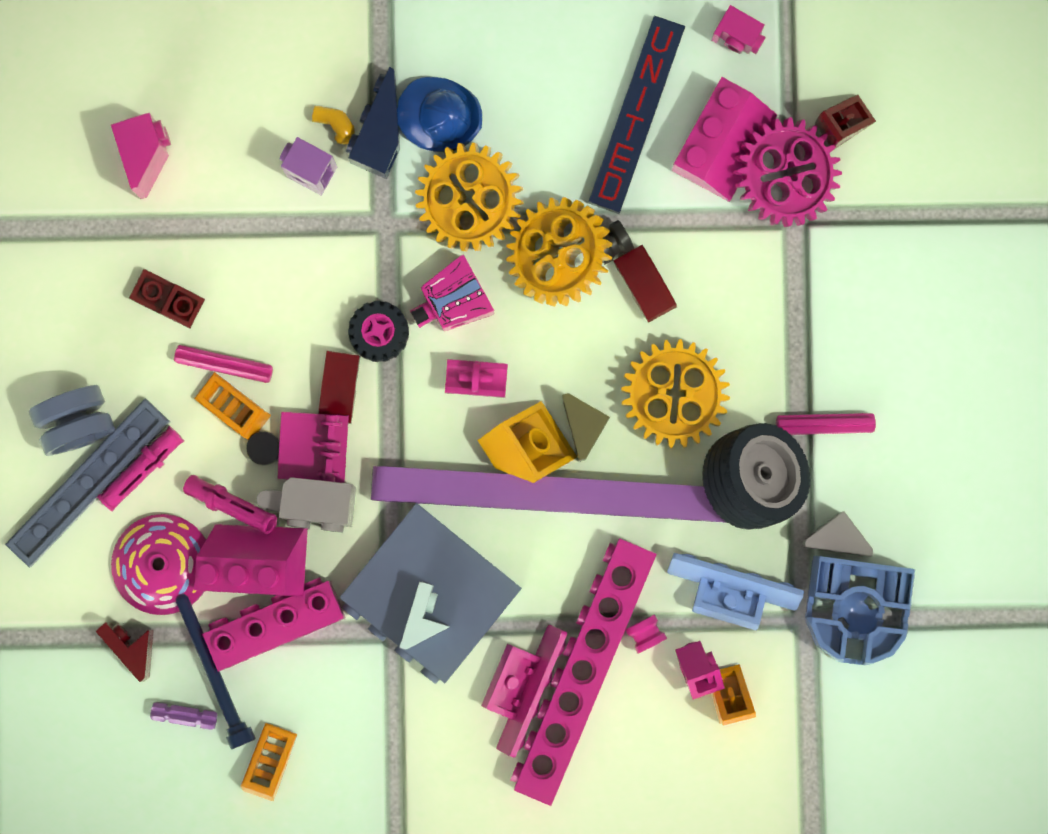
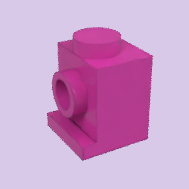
M730 5L713 33L711 41L717 44L721 38L725 41L724 45L733 52L741 54L744 51L747 54H750V52L757 54L766 38L761 34L765 24Z
M701 641L691 642L684 647L675 649L681 672L693 700L725 689L718 664H716L712 651L705 653Z

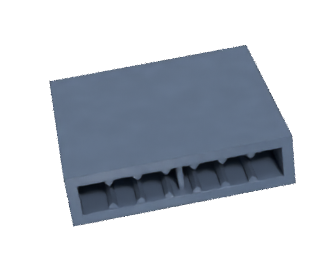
M416 503L340 596V599L345 602L341 608L354 619L358 620L362 616L371 623L368 630L382 641L388 637L398 646L394 651L410 663L414 658L424 666L420 672L434 684H437L439 680L445 684L522 588ZM419 582L433 585L432 593L438 594L433 613L426 612L424 619L450 627L407 650L399 648Z

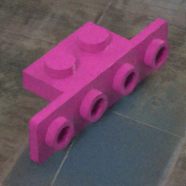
M548 625L535 655L510 644L506 645L481 707L508 718L496 749L510 757L515 758L518 751L524 746L526 731L531 720L538 713L540 698L544 689L551 682L552 670L556 660L564 651L566 631Z

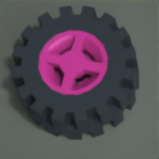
M377 300L363 304L361 308L354 312L353 317L349 321L348 335L353 348L360 356L372 362H386L396 358L406 347L409 338V327L400 309L389 302Z

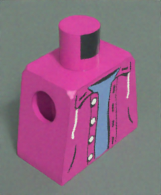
M464 254L421 287L426 302L410 310L419 328L437 319L444 332L495 314L490 301Z

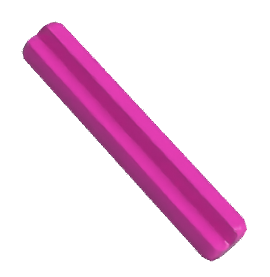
M183 345L177 346L174 355V361L178 364L269 383L273 374V367L269 364Z
M873 413L779 415L776 418V426L783 428V430H786L791 435L873 433L876 428V419Z

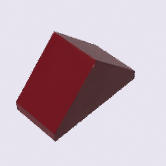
M857 94L823 111L815 121V125L818 126L817 128L822 134L828 135L826 139L828 144L835 145L838 148L873 125L876 120Z

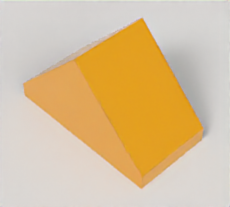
M740 664L720 669L725 689L712 693L719 723L727 725L755 718L756 712Z

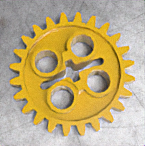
M458 143L457 153H454L451 148L446 147V158L436 154L433 156L437 164L435 167L425 164L424 168L429 173L428 178L418 177V180L425 184V188L416 190L415 194L423 196L424 201L417 203L415 206L426 211L419 220L431 222L426 229L427 233L439 231L436 237L437 242H443L448 237V248L454 249L458 242H460L461 251L467 252L470 243H472L475 251H481L482 241L488 247H494L493 236L500 240L506 239L502 229L514 230L515 227L509 221L510 218L521 217L514 210V206L522 205L524 201L515 198V194L524 189L521 186L513 185V182L520 175L518 173H508L513 165L512 162L507 161L500 164L503 156L501 152H496L490 157L491 147L485 145L480 153L477 143H471L469 151H467L464 144ZM470 165H476L479 170L478 178L474 182L469 183L465 178V171ZM451 174L456 175L465 190L475 192L472 199L488 215L489 219L487 221L483 220L480 212L473 204L464 203L467 196L451 180ZM449 186L453 191V198L448 204H443L440 200V191L444 187ZM495 190L499 194L500 201L495 208L490 209L486 205L485 198L490 191ZM466 212H470L474 217V224L468 230H464L460 225L461 216Z
M563 197L559 203L558 200L550 198L548 207L539 201L537 202V213L527 209L526 214L529 219L526 222L517 219L521 230L519 232L510 231V234L516 238V242L506 245L507 248L514 251V255L506 258L507 262L515 264V267L509 271V274L519 277L514 283L515 286L525 288L523 294L530 298L534 296V301L543 304L546 300V304L555 307L558 301L559 304L568 306L569 297L579 303L581 302L580 292L592 295L589 285L591 283L601 285L602 283L597 277L598 273H608L609 271L602 266L603 261L612 260V256L604 253V249L611 247L612 242L603 239L610 231L603 226L599 227L604 219L594 215L595 210L589 206L584 207V203L578 200L572 203L570 199ZM572 223L571 233L564 237L565 227ZM543 237L541 248L535 251L536 241ZM583 238H584V242H583L582 244H580V245H577V244L580 243V242L583 240ZM583 253V262L578 267H575L576 257ZM551 267H554L552 278L546 281V272Z
M682 339L678 340L675 348H671L669 341L665 340L663 350L661 351L655 344H652L651 356L641 351L639 356L642 363L639 364L631 361L630 366L635 371V374H624V378L631 382V386L621 387V392L630 394V398L623 400L621 404L632 407V410L625 417L626 419L637 418L638 421L635 423L633 430L644 427L646 430L643 439H647L651 434L656 435V446L662 442L663 438L667 439L669 449L673 448L675 440H680L682 447L686 448L689 437L696 444H699L700 432L708 437L712 435L709 424L717 427L721 425L716 414H727V410L720 406V402L729 401L730 396L721 394V390L729 387L730 384L729 382L719 381V378L726 371L725 369L714 370L713 367L717 363L718 358L707 361L705 357L708 349L705 348L699 354L695 353V342H692L688 350L683 349ZM679 364L681 371L678 390L684 393V397H680L677 402L676 423L672 424L670 422L672 396L666 395V391H671L673 388L674 366ZM656 367L666 369L669 373V381L662 385L656 384L651 379V371ZM689 370L698 371L703 379L702 385L695 388L688 386L684 379L685 373ZM655 400L663 402L666 406V415L661 418L652 417L648 412L650 402ZM688 403L695 404L700 410L699 418L695 421L686 420L681 411L683 405Z

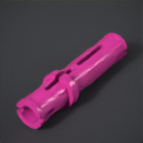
M168 426L150 446L145 445L141 449L143 453L97 496L98 499L113 512L157 467L159 469L165 465L163 461L185 440L171 426Z
M196 475L189 476L184 484V494L205 503L208 509L212 511L219 510L261 531L265 535L270 534L277 524L275 514L269 513L229 493L227 488L220 484L213 485Z

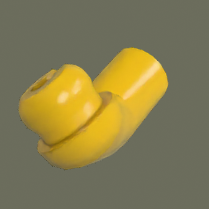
M314 106L312 122L330 125L336 133L335 141L343 145L348 144L355 133V128L346 113L338 109Z

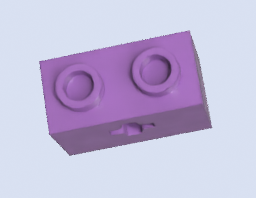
M296 137L293 144L290 142L286 144L279 158L283 162L281 168L287 178L320 196L323 195L338 168L332 155L299 137Z

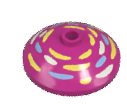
M155 514L137 520L121 534L112 554L111 571L119 593L136 609L154 615H169L180 612L176 604V598L180 594L187 595L193 605L205 592L195 591L194 583L196 556L206 538L195 525L178 516ZM160 557L164 560L165 565L162 570L157 571L153 567V562L156 558Z

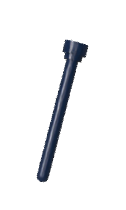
M185 594L178 595L176 604L229 726L226 729L229 735L226 737L231 750L255 740V735L251 726L247 727L245 721L241 722L223 677L220 671H217L203 637V630L189 597Z

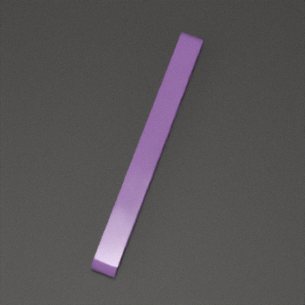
M373 466L370 499L372 501L725 522L713 510L703 486L547 476L532 483L511 474Z

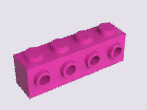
M321 577L304 584V597L276 595L271 598L273 604L260 609L259 605L255 604L239 611L241 618L229 622L228 618L225 617L208 624L210 631L203 633V637L217 671H223L345 619V614L331 581L322 582Z

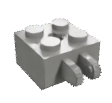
M290 477L283 483L282 491L263 490L257 494L256 503L263 510L280 512L279 518L287 520V526L310 529V523L321 524V530L343 533L344 526L352 527L356 487L353 484Z

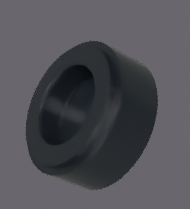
M265 431L257 432L248 440L247 454L258 465L266 466L273 464L279 458L280 441L272 433Z

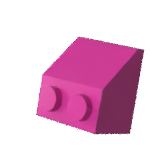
M150 112L111 124L130 188L140 199L148 197L169 157L166 146L171 145L166 127L162 125L161 120L156 121Z

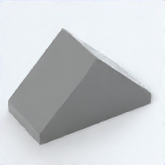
M845 511L838 513L802 541L803 548L866 557L873 556V548Z

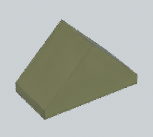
M570 393L563 394L562 400L579 462L585 461L610 417Z

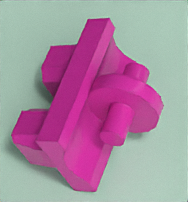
M447 359L445 393L505 398L508 364Z

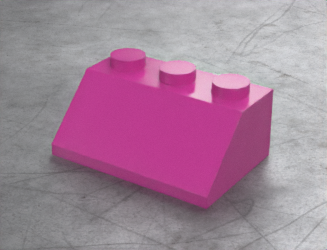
M721 77L675 160L671 171L730 202L737 190L735 184L742 181V176L733 173L734 170L743 166L742 163L735 160V157L746 155V152L742 150L740 145L745 142L752 144L748 134L754 131L760 134L759 126L765 123L771 128V121L776 119L777 114L750 91Z
M215 524L196 556L194 590L304 597L308 528L275 527L270 534L265 535L251 526Z

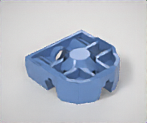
M813 556L805 621L815 645L834 660L841 663L866 666L893 656L908 634V617L911 610L916 570ZM850 575L876 578L875 589L866 586L849 588ZM867 596L874 600L877 608L869 609L868 605L864 603ZM814 597L835 600L832 620L812 617ZM884 607L902 609L900 629L882 627L884 622L882 617L883 613L885 614ZM843 617L845 622L849 624L848 629L843 626L841 621H838L839 618ZM847 638L863 640L861 660L845 658Z

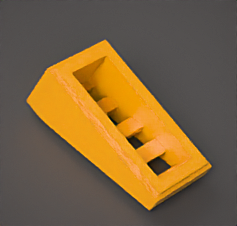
M215 372L194 398L247 440L259 432L271 416ZM222 386L224 390L212 404L209 400L218 388ZM231 394L235 396L225 410L221 411V407ZM244 403V408L241 410V412L238 414L235 420H233L231 417L237 411L240 405Z
M265 723L241 783L243 791L274 801L297 738L296 733ZM268 737L286 742L285 747L282 748L268 743ZM266 750L280 755V760L277 761L263 756V751ZM259 763L275 768V773L272 774L258 769ZM254 776L271 782L270 786L266 787L253 782Z

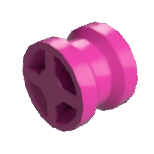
M655 614L625 629L627 635L633 637L636 643L634 648L637 654L667 639L665 633L659 631L657 627L658 619Z

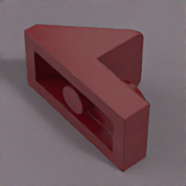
M105 622L96 630V633L139 682H145L150 677L153 630L146 631L132 645L128 642L131 636L119 623L114 626L111 622Z

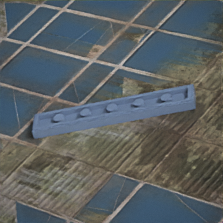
M145 398L5 545L31 568L98 498L97 496L113 483L140 455L141 449L145 445L148 446L171 421Z

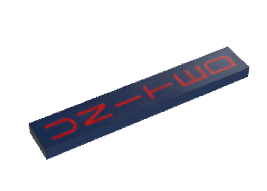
M654 15L588 204L620 214L685 30L684 25Z

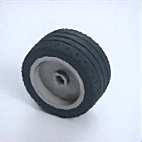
M767 423L752 424L729 432L718 439L705 456L702 467V481L706 497L717 515L736 528L746 530L762 529L781 523L795 515L803 507L802 505H804L808 497L811 475L806 455L800 444L797 443V440L786 430L776 425Z

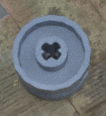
M90 385L65 392L35 405L28 411L34 427L39 429L51 428L39 439L45 456H53L85 447L112 434L116 430L110 414L105 412L93 413L105 403L98 385Z

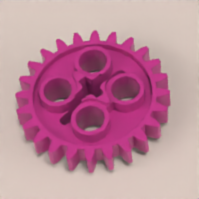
M792 117L784 119L783 126L779 119L771 121V128L766 123L760 125V134L755 131L748 134L752 144L745 142L740 145L742 150L746 152V155L735 157V160L743 164L742 168L733 171L734 174L742 176L743 179L736 183L735 187H745L746 190L740 197V200L751 199L752 202L748 207V211H754L759 208L758 219L763 220L770 215V225H778L781 218L784 227H790L793 219L797 226L805 224V217L809 221L816 220L815 210L820 213L827 211L823 201H835V197L829 191L840 188V185L833 181V177L842 175V171L833 169V165L841 159L839 157H831L829 154L836 148L835 145H824L828 135L822 134L817 137L815 135L817 125L810 126L805 130L806 123L804 119L797 121L795 126ZM796 144L801 145L805 151L802 161L798 160L794 155ZM765 152H769L773 156L774 164L771 169L767 168L763 163L762 157ZM809 163L815 165L813 170L766 182L761 181V176ZM805 176L810 178L813 183L810 193H807L802 187V180ZM774 184L778 185L782 191V197L779 201H775L771 196V188Z

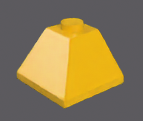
M542 401L505 420L477 440L495 469L532 483L577 458V455Z

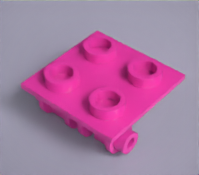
M281 412L277 479L288 480L292 477L345 483L349 416Z

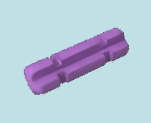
M160 702L153 703L150 712V718L154 721L165 722V720H169V723L190 727L200 725V728L209 730L215 729L218 718L215 711L203 710V712H199L197 708L171 705L169 707L168 704Z

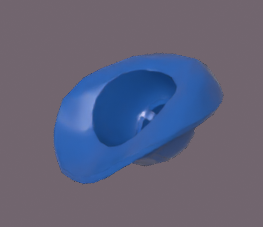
M438 77L416 79L406 87L399 98L397 108L398 125L406 138L422 149L445 152V148L449 147L456 151L458 143L466 146L482 128V109L477 97L470 90L452 80Z

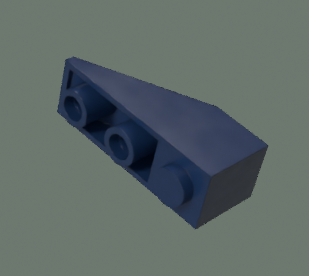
M391 67L388 68L386 75H379L373 92L377 93L372 105L366 104L360 117V122L363 123L359 135H352L346 152L350 154L348 157L350 164L384 179L388 178L400 151L396 75Z

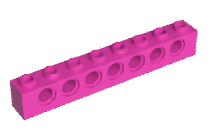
M620 538L616 545L611 542L609 543L602 560L608 563L603 576L596 574L589 591L595 594L590 607L583 605L576 624L582 627L577 638L570 636L563 655L569 657L564 670L557 667L550 684L551 687L556 689L550 701L547 699L543 700L537 714V718L542 720L537 732L530 731L523 749L529 751L524 764L517 762L510 781L516 783L514 791L552 806L654 563L656 553ZM625 567L630 571L631 580L626 586H618L613 582L612 572L615 568ZM612 598L617 602L618 611L613 617L606 618L600 614L598 607L602 599ZM592 629L601 630L605 636L604 644L598 649L590 648L585 641L586 634ZM585 660L592 667L591 675L585 680H579L573 676L572 668L577 661ZM565 692L575 693L579 699L576 709L572 711L563 710L559 705L560 696ZM554 723L561 724L566 731L564 739L556 743L549 741L546 737V729ZM539 755L548 756L553 763L551 770L545 774L537 773L532 766L533 760Z

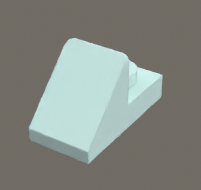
M419 582L399 648L407 650L450 627L424 619L426 612L433 613L438 594L432 593L433 585Z

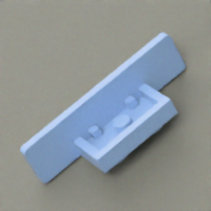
M674 553L667 571L670 575L699 583L692 612L756 631L760 625L765 602L796 611L804 594L803 590L795 588L790 583H777L763 579L758 574L732 570L727 565L721 563H708L698 560L690 554Z

